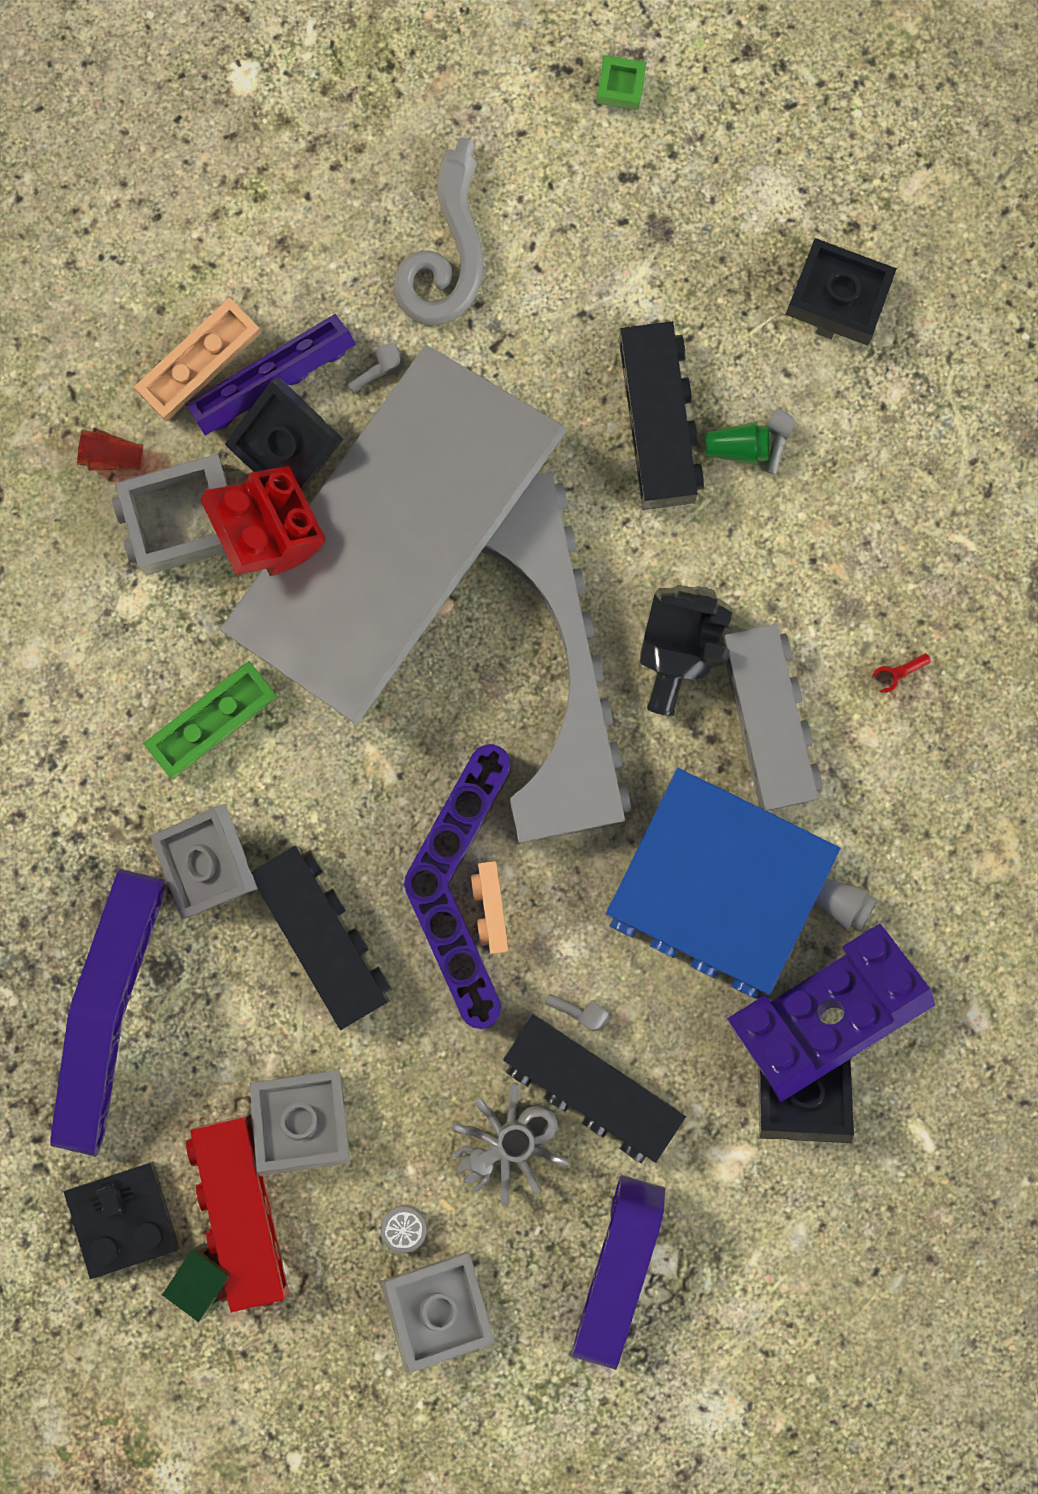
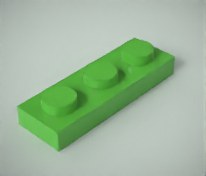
M248 661L143 744L170 779L174 780L275 701L278 696L254 665Z

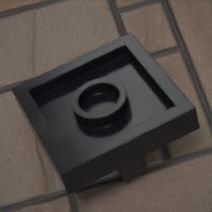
M814 238L785 315L818 327L816 334L825 338L832 339L835 333L868 346L897 268Z
M279 377L269 383L225 445L253 472L290 466L303 492L343 441V438L326 424L323 418Z
M851 1059L781 1103L758 1067L759 1139L852 1143L854 1122Z
M153 1161L63 1191L90 1279L180 1249Z

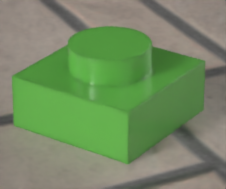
M604 55L596 103L639 110L647 62Z

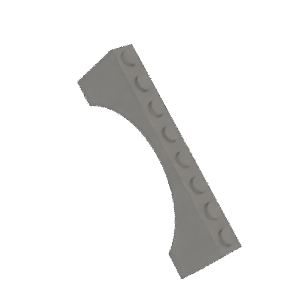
M552 471L535 475L481 551L506 564L534 589L556 624L565 650L568 667V703L558 739L539 771L522 789L510 797L519 845L622 824L625 822L624 813L631 812L627 786L618 787L615 769L622 768L617 741L609 743L606 725L613 724L608 698L600 699L596 682L604 681L599 654L591 656L587 639L595 637L590 611L582 613L578 596L586 594L581 568L573 569L569 553L577 551L572 525L564 527L560 510L568 509L563 483H554Z

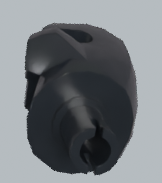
M677 585L674 588H658L656 590L640 653V663L657 672L650 701L647 705L649 711L660 715L674 716L682 679H702L711 668L727 662L730 650L720 645V637L724 629L729 628L732 608L729 604L717 598L715 590L700 586L689 587Z

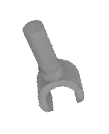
M395 343L386 344L376 349L375 353L379 364L371 367V369L348 383L353 393L382 375H393L402 370L404 361L401 351Z
M780 409L774 411L767 424L769 425V432L777 436L772 444L769 461L765 472L776 474L782 449L794 427L793 417Z
M551 994L548 995L545 1001L546 1005L571 1015L572 1018L577 1019L592 1031L600 1030L610 1018V1014L593 1000L584 1011L576 1005Z

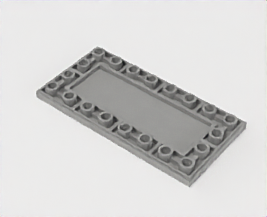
M425 344L309 505L326 538L321 548L308 560L286 572L269 576L267 570L263 569L220 630L357 725L566 434V429L562 424Z

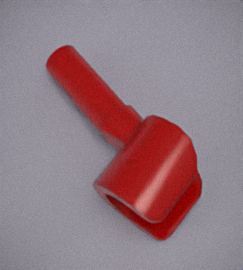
M925 653L895 668L882 666L874 671L872 678L881 672L890 673L893 676V684L879 691L885 694L890 693L896 688L898 680L930 664L931 659Z

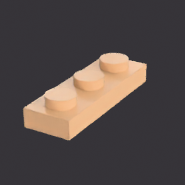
M229 297L134 386V389L167 422L262 332L251 318Z

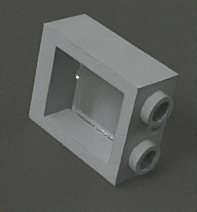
M219 454L115 483L119 497L112 498L114 511L120 524L126 523L130 539L124 540L125 551L131 566L138 565V568L145 575L225 553L200 501L205 490L231 486L225 464Z

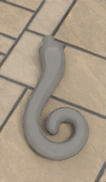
M463 137L459 138L455 150L449 149L445 151L440 164L437 183L439 203L460 254L461 269L456 287L447 298L438 302L425 301L416 294L413 281L415 275L421 270H430L434 274V285L437 289L445 290L450 285L452 267L446 258L434 251L421 250L410 254L402 261L395 275L394 291L398 305L407 316L424 325H441L461 316L476 298L483 278L482 247L468 204V191L478 163L471 157L475 143Z

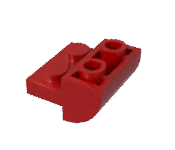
M290 466L252 472L245 483L205 490L200 499L236 575L263 569L267 570L269 576L286 572L312 557L326 540Z

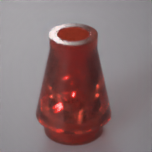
M95 427L93 431L82 430L78 447L77 465L88 466V471L140 470L144 444L134 443Z

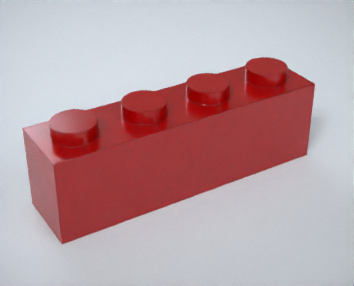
M250 1114L191 1129V1139L186 1140V1150L191 1166L198 1165L201 1183L196 1184V1195L201 1211L208 1210L211 1228L206 1229L208 1249L212 1257L218 1255L220 1267L230 1274L228 1281L219 1293L221 1302L228 1301L230 1313L285 1300L289 1294V1288L264 1176H259L257 1173L254 1131Z

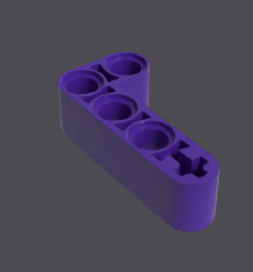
M624 1175L620 1176L611 1206L609 1226L578 1325L571 1357L614 1370L617 1369L660 1231L664 1214L665 1187Z

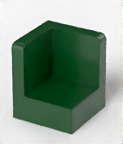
M205 1242L190 1251L162 1296L197 1322H200L214 1312L221 1301L219 1293L230 1277L226 1270L207 1257L209 1249Z

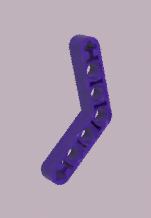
M494 744L483 745L472 754L404 880L406 894L461 1017L466 1024L477 1029L488 1028L496 1023L502 1006L449 884L511 771L510 758L507 752ZM495 755L499 757L498 766L502 771L500 774L491 772L488 776L485 787L493 788V790L487 795L479 786L467 783V781L472 776L478 782L483 774V767L479 761L482 758L490 760ZM467 793L477 795L482 801L481 810L473 817L461 816L456 810L457 800ZM444 832L454 833L460 840L459 850L451 857L440 856L435 850L436 838ZM424 871L434 873L438 880V887L435 893L427 897L417 895L413 888V881L416 875ZM448 912L456 919V930L448 938H439L432 931L431 923L434 916L438 913ZM459 953L470 955L475 962V971L468 979H458L450 971V961ZM480 977L483 978L486 987H478L477 991L483 1001L491 999L494 1007L488 1010L490 1018L483 1021L479 1015L471 1016L468 1009L474 1005L470 992L461 997L458 991V987L469 986Z
M119 869L116 874L69 1008L50 1145L52 1147L94 1157L98 1155L107 1127L123 1017L162 904L165 879Z

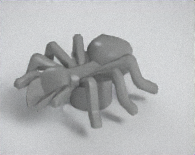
M518 1083L511 1085L507 1122L503 1126L493 1110L487 1106L482 1098L475 1100L476 1106L487 1117L498 1135L497 1138L474 1126H464L455 1123L452 1127L454 1132L462 1135H471L490 1144L487 1150L483 1148L474 1149L466 1145L451 1154L453 1159L458 1158L464 1153L471 1154L461 1160L457 1169L459 1174L465 1170H471L470 1174L464 1178V1183H472L484 1175V1179L474 1186L473 1190L475 1193L489 1184L493 1163L501 1161V1204L503 1206H508L509 1161L517 1163L534 1194L537 1195L542 1192V1188L525 1159L532 1154L543 1157L549 1162L562 1167H568L569 1165L567 1158L558 1156L546 1148L534 1146L550 1141L556 1132L557 1120L549 1108L541 1105L529 1106L516 1119L520 1087Z

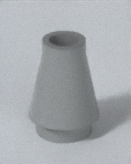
M826 879L815 904L846 929L850 930L853 927L862 931L878 899L868 895L869 890Z

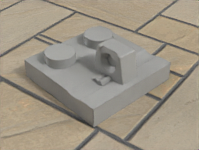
M226 804L213 807L150 836L181 919L197 915L258 889L254 877L248 868L246 856Z
M340 1070L249 1083L256 1167L259 1176L351 1163Z
M464 1252L380 1281L405 1372L412 1373L495 1343L470 1253Z

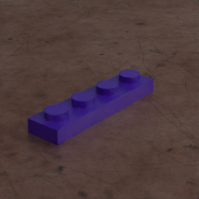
M334 314L186 403V406L204 435L214 430H221L227 427L235 417L252 408L272 380L280 377L287 385L298 384L311 371L326 362H333L341 358L346 350L356 345L349 330L337 315Z

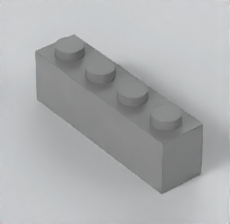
M776 623L724 635L720 642L722 646L730 650L728 660L725 663L759 808L768 812L819 799L817 790L823 789L822 778L817 763L810 764L807 747L812 746V736L807 720L800 721L796 704L802 702V694L797 677L789 676L786 660L792 659V653L787 634H780Z

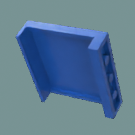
M677 768L604 915L612 918L609 927L631 938H634L637 931L651 937L653 941L650 947L669 957L675 958L677 951L693 958L694 960L690 967L715 979L719 971L733 978L734 981L731 987L756 999L759 992L770 995L841 847Z

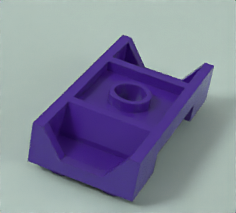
M881 923L842 946L845 954L843 957L770 1002L767 996L764 995L727 1018L735 1036L743 1043L780 1103L935 1006L930 987ZM830 1008H839L844 1011L843 1018L835 1024H825L820 1021L822 1014Z

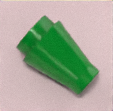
M758 421L717 431H706V457H716L752 465H758V461H769V425H758Z

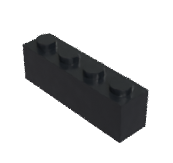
M673 321L620 328L618 341L642 510L694 504L698 495L697 490L704 489V478L701 463H693L691 447L698 446L695 420L687 421L685 404L692 403L689 378H681L679 362L685 361L683 335H675Z
M295 845L251 871V874L254 877L258 891L339 1030H343L390 1002L386 993L392 990V987L379 966L371 969L363 955L369 951V948L358 929L355 927L349 931L340 915L345 913L346 909L336 891L332 888L326 892L317 876L324 873L313 852L308 850L303 853L302 849Z
M534 1013L503 1058V1061L510 1065L506 1070L508 1075L526 1087H529L533 1080L547 1090L543 1097L565 1113L571 1106L585 1115L581 1122L584 1126L602 1138L610 1132L623 1141L619 1149L641 1164L646 1157L657 1163L686 1118L682 1112Z

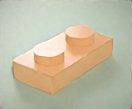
M497 862L478 863L479 874H471L474 901L483 900L485 918L477 919L480 946L489 945L490 954L508 952Z

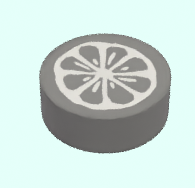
M401 1205L391 1209L384 1217L381 1225V1236L388 1248L397 1253H410L416 1250L423 1243L427 1233V1223L423 1214L418 1209L408 1205Z

